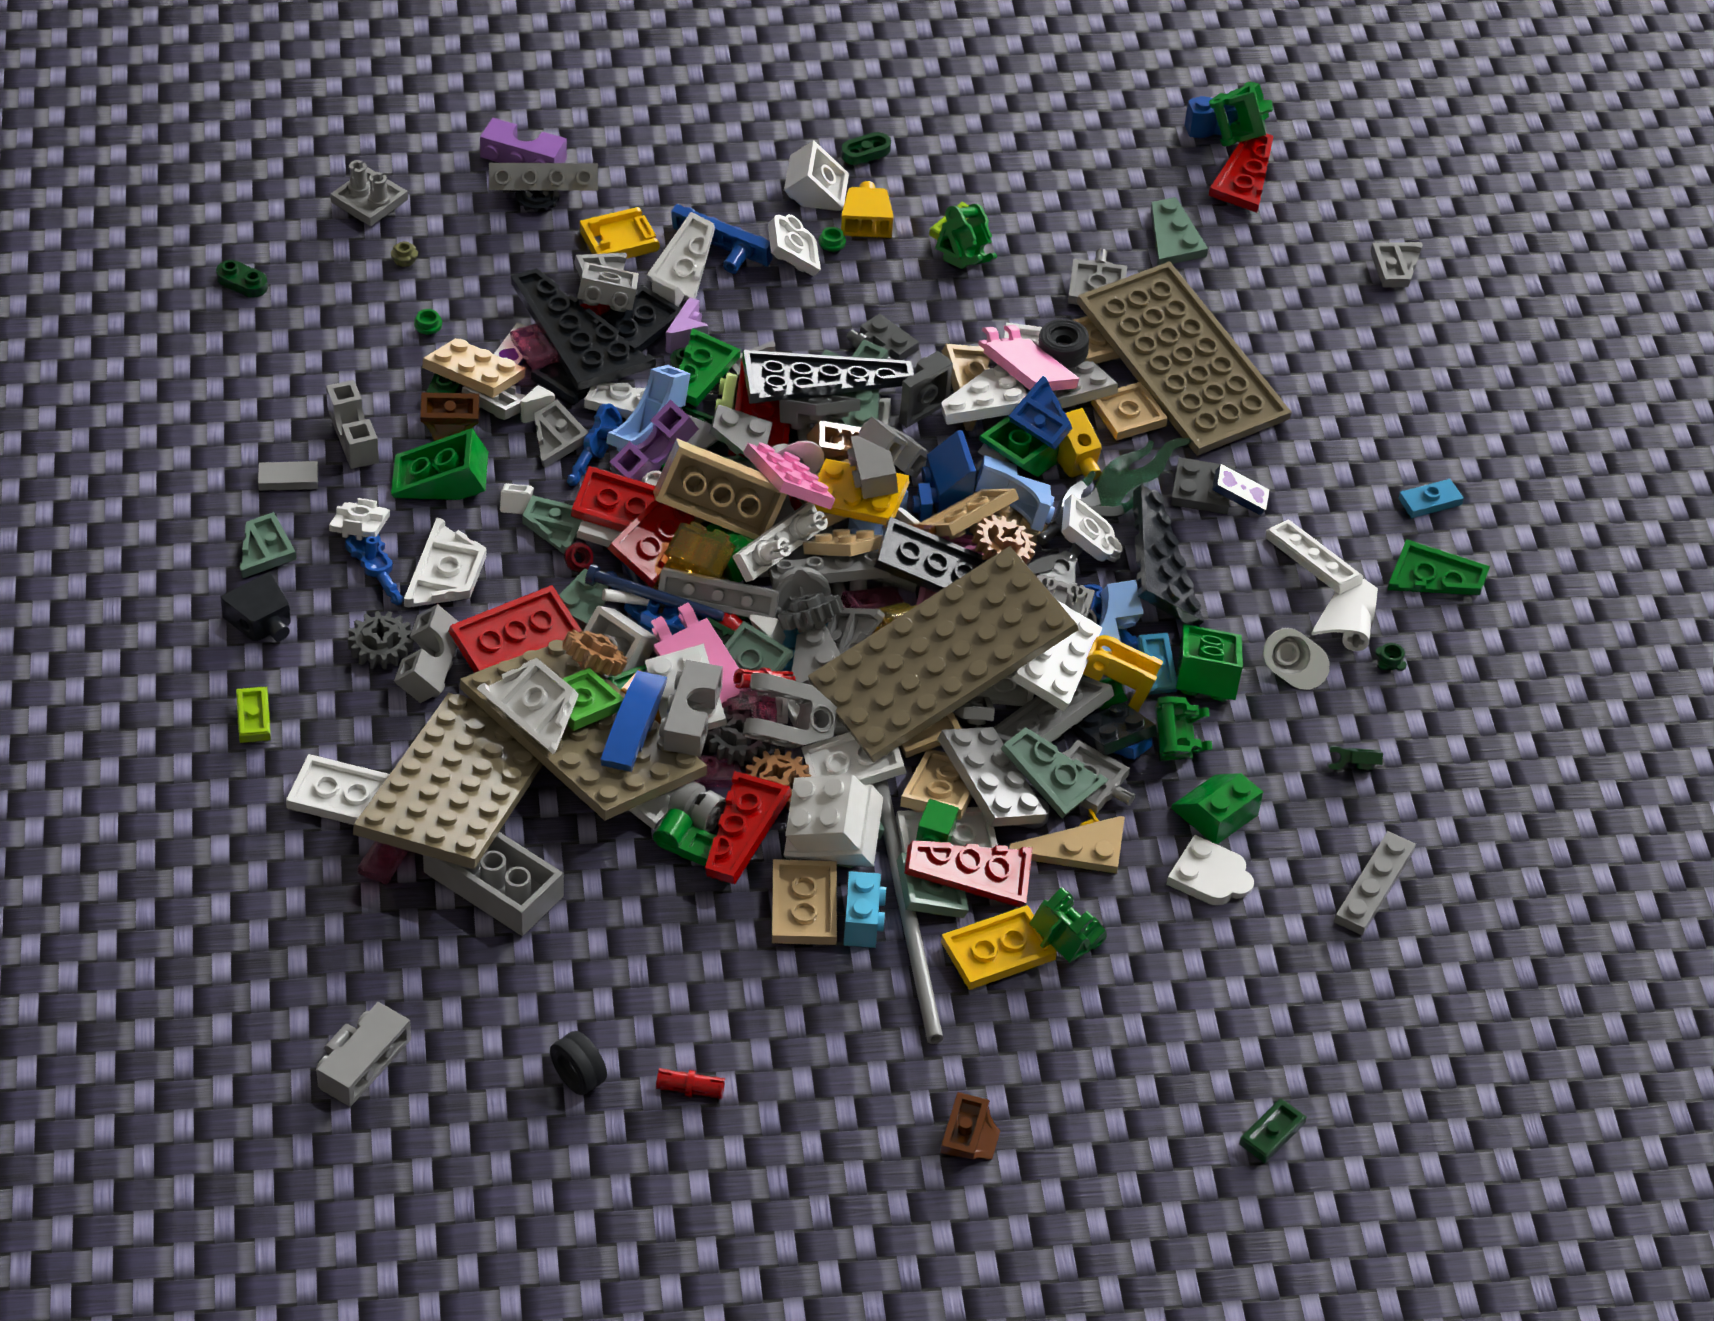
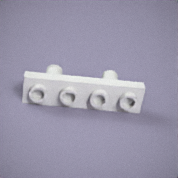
M806 503L735 553L732 557L746 582L754 580L781 559L789 556L803 542L808 541L821 530L826 529L828 525L827 518L821 519L825 516L824 513L817 511L813 503Z

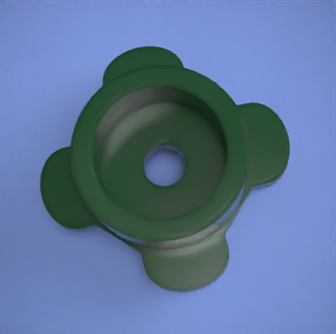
M1387 643L1376 649L1375 653L1379 657L1377 662L1379 669H1397L1398 671L1406 669L1407 663L1404 661L1405 651L1400 645Z

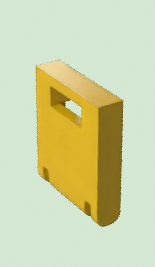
M638 207L580 220V233L592 254L626 253V259L656 252L660 248V243L656 239L653 229L645 215L642 216V211ZM600 236V238L602 239L599 245L595 239V237Z

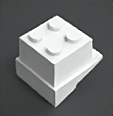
M852 774L794 778L785 835L784 857L814 861H837V864L874 866L883 796L873 785H863Z

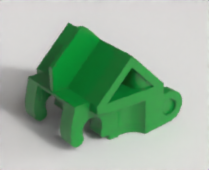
M1246 82L1242 88L1230 91L1228 94L1219 93L1209 101L1210 108L1214 109L1222 135L1220 139L1222 146H1230L1236 142H1243L1266 135L1264 120L1269 117L1268 113L1273 111L1272 100H1264L1260 84ZM1224 105L1235 106L1239 119L1231 123V125H1229Z
M976 203L964 208H959L958 206L948 207L945 212L947 222L943 223L935 246L936 250L944 253V261L963 269L970 265L995 260L997 258L996 253H989L988 255L984 253V246L992 243L990 239L992 234L988 227L989 220L982 206Z
M1167 696L1158 698V702L1155 705L1159 761L1192 759L1193 753L1213 750L1212 741H1201V739L1194 738L1193 723L1209 717L1208 707L1198 709V705H1190L1185 697Z
M1061 887L1049 901L1045 899L1041 903L1029 924L1044 938L1040 944L1042 948L1052 945L1070 963L1085 955L1091 949L1098 948L1105 941L1107 933L1100 924V921L1088 911L1081 916L1072 907L1074 905L1073 896Z

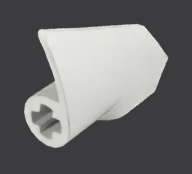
M1363 579L1361 585L1340 595L1335 592L1315 625L1312 635L1331 632L1343 633L1342 640L1347 649L1361 651L1367 648L1375 615L1378 588Z

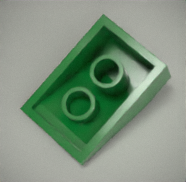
M473 428L396 454L391 495L393 498L461 500L484 492L486 489L488 450Z
M1183 624L1176 674V689L1192 696L1198 695V693L1210 695L1211 698L1218 701L1236 700L1243 669L1242 635Z

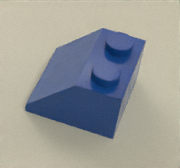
M963 430L956 431L929 452L926 458V466L921 469L923 483H930L932 501L937 513L974 494L976 469Z

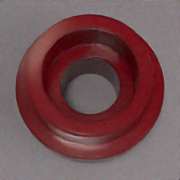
M574 543L567 547L564 553V560L570 570L582 572L584 569L588 570L593 563V552L584 543ZM575 553L581 556L580 563L576 562L574 558Z

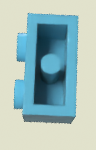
M849 871L844 946L876 948L877 931H884L885 912H879V906H885L886 887H880L881 874Z

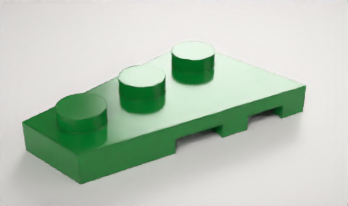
M692 328L689 343L684 351L682 364L679 366L680 370L691 373L686 403L697 407L738 361L741 349Z
M1406 539L1387 590L1480 595L1490 566Z

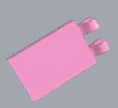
M1016 325L1004 326V330L1008 332L1009 338L999 339L996 328H982V331L987 335V340H979L978 342L979 346L984 349L983 353L1029 390L1033 388L1042 376L1047 378L1052 391L1077 388L1079 378L1043 351L1033 341L1022 339L1020 330Z
M689 603L678 607L680 612L678 617L685 629L673 635L662 616L651 621L654 627L652 632L659 641L654 644V651L657 656L704 644L709 663L723 666L722 689L719 696L723 708L752 694L751 688L738 689L735 687L736 684L733 682V676L739 667L709 620L705 618L698 621Z

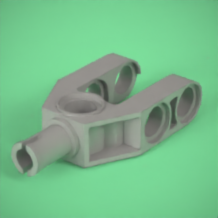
M753 673L751 675V689L768 693V697L771 698L779 696L795 700V704L800 706V711L796 719L797 728L759 718H746L743 736L793 749L849 732L837 717L836 709L838 707L813 685L766 673ZM813 715H815L818 720V726L814 724Z

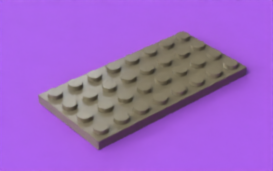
M1170 261L1078 295L1077 304L1138 382H1141L1150 392L1168 420L1196 456L1290 419L1291 410Z
M1009 546L809 674L808 678L818 691L838 707L836 709L837 717L874 763L1079 629L1074 619Z
M553 640L549 642L547 647L536 651H526L522 656L502 661L499 664L460 679V689L603 820L612 818L707 775V765L697 756L664 750V737L659 736L660 724L656 720H654L651 732L648 731L642 751L638 752L632 772L601 766V757L617 713L575 731L566 725L558 748L552 755L477 690V687L483 683L490 686L502 680L503 673L512 669H518L524 663L534 658H538L562 679L582 671L583 669L580 668V665L572 660V656L565 653L566 650L562 649L563 641ZM596 673L616 692H618L623 698L625 697V693L622 692L616 685H614L608 678H606L604 675Z
M448 693L358 817L353 826V835L475 869L543 764L472 699L466 698L461 694Z

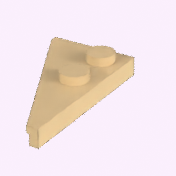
M946 344L941 350L942 354L947 356L953 363L951 384L954 393L983 371L990 369L988 367L990 358L983 353L984 349L980 346ZM977 420L963 422L965 430L972 431Z
M1118 816L1011 843L1009 849L1033 847L1031 861L1117 874L1125 817Z

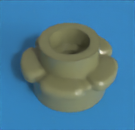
M405 241L394 245L393 250H391V257L394 259L395 264L402 267L414 264L418 256L416 247Z

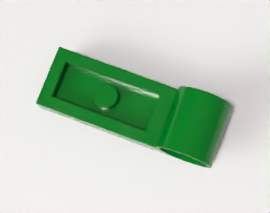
M668 810L653 833V839L656 844L667 851L680 855V857L706 866L713 839L717 835L692 826L691 818L682 810Z

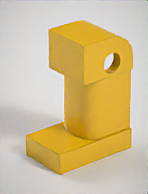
M1101 635L1094 639L1086 658L1088 663L1083 674L1099 682L1102 676L1105 675L1134 689L1128 706L1139 712L1156 681V675L1163 661L1136 650L1114 637ZM1102 646L1109 647L1111 651H1105Z

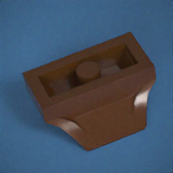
M422 392L421 422L427 426L434 441L471 429L479 423L480 396L475 393Z
M957 1092L940 1153L969 1159L977 1157L993 1158L1000 1129L995 1125L990 1115V1100Z

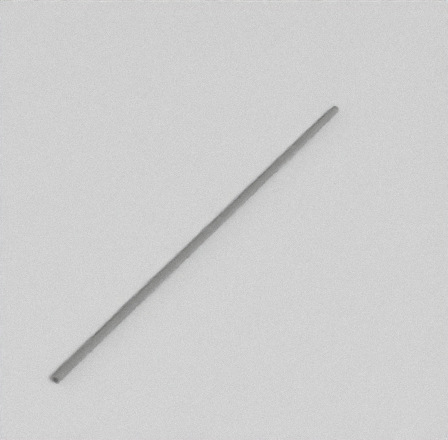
M810 424L807 429H796L799 441H807V434L811 431ZM832 525L821 530L819 534L830 533L833 535ZM829 583L833 596L838 594L843 607L850 608L845 583ZM886 779L872 785L883 796L880 820L885 829L883 836L927 1042L937 1044L943 1040V1034L916 911L905 909L896 859L902 852V847Z

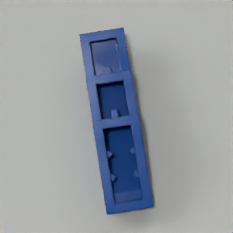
M637 670L611 728L601 757V766L632 772L638 752L642 751L648 731L651 732L667 683V676Z

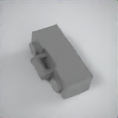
M377 1002L370 1011L367 1010L360 1016L357 1023L358 1029L349 1024H344L324 1046V1050L329 1056L325 1055L319 1061L316 1068L318 1087L349 1107L356 1102L411 1040L410 1020L380 1002Z

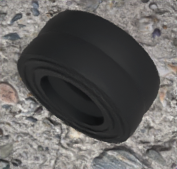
M1057 319L1046 323L1041 328L1038 346L1064 367L1073 368L1083 363L1088 355L1089 334L1082 324L1074 320ZM1058 343H1068V345H1061Z
M572 1031L551 1045L550 1058L556 1072L562 1081L576 1094H587L606 1080L607 1069L602 1056L595 1045L581 1032Z

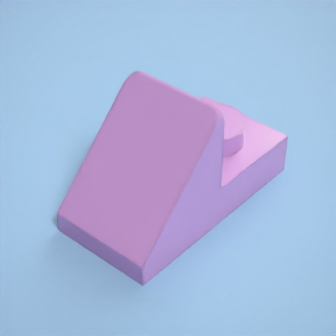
M689 297L666 331L667 353L672 354L676 349L686 348L690 340L692 328L708 335V325L701 322L702 313H699V300Z

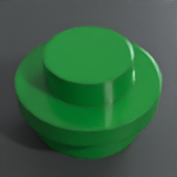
M828 227L819 236V245L829 252L839 251L845 247L846 238L841 229Z
M424 309L418 312L414 319V327L419 333L426 335L434 334L442 328V319L435 310Z

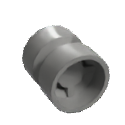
M692 781L674 791L668 805V810H682L691 818L692 826L711 833L718 826L720 816L724 813L726 798L712 790L706 792L703 785Z

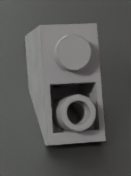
M857 435L851 436L852 448L847 449L850 467L856 466V470L852 471L855 488L861 487L863 499L898 493L897 477L891 451Z

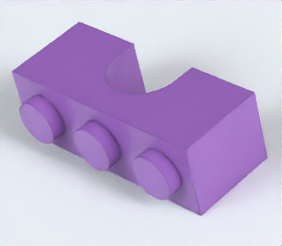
M492 118L480 136V157L499 163H564L567 159V138L541 132L539 137L533 141H520L517 139V124Z
M671 399L650 420L653 423V430L648 438L638 445H634L629 441L610 461L621 476L641 481L648 472L659 471L661 465L666 463L676 438L687 442L699 430L692 419Z

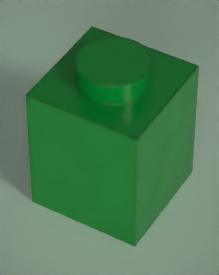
M929 799L918 825L916 841L950 843L956 828L959 807Z

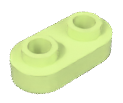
M727 373L726 378L720 379L719 395L723 396L722 399L716 400L715 410L718 404L734 409L739 374Z

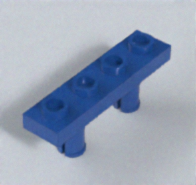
M676 204L671 210L672 226L675 230L681 227L690 212L714 223L715 231L711 244L730 251V254L723 262L724 269L729 273L736 274L746 258L767 267L773 260L770 241L762 236H756L744 231L740 227L731 226L719 221L715 217H709L696 212L690 207Z

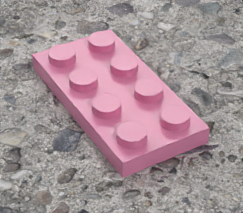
M747 443L743 454L779 492L828 509L832 508L835 498L827 491L829 487L819 482V477L810 473V468L800 463L798 456L789 452H784L783 455L775 453L774 448L763 443H759L758 446Z

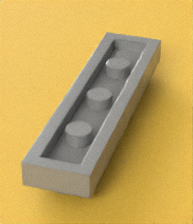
M665 567L661 570L658 587L660 591L719 609L726 613L746 617L754 614L776 618L780 591Z
M1387 831L1338 910L1334 923L1363 936L1412 856L1416 844Z

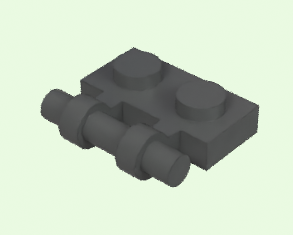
M880 313L860 326V333L850 330L846 336L856 349L863 339L887 349V359L904 360L919 349V341Z

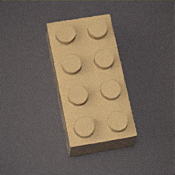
M677 438L653 491L655 500L754 540L773 527L787 494L779 492L760 471Z

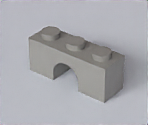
M351 380L327 385L328 412L350 468L379 463L378 438L370 419L364 418L362 398L355 381Z
M872 416L869 421L861 426L858 434L859 437L891 451L894 465L904 473L914 478L918 477L922 467L926 466V458L929 451L910 436Z
M438 604L417 615L410 638L421 649L401 660L394 680L398 686L419 703L431 697L435 698L442 693L445 688L444 681L453 665L452 658L457 648L448 630L450 625L459 621Z
M686 660L683 671L677 672L674 683L676 693L669 696L667 703V713L669 714L667 718H662L659 728V736L664 737V750L701 756L708 734V713L699 712L694 709H716L722 689L723 666Z

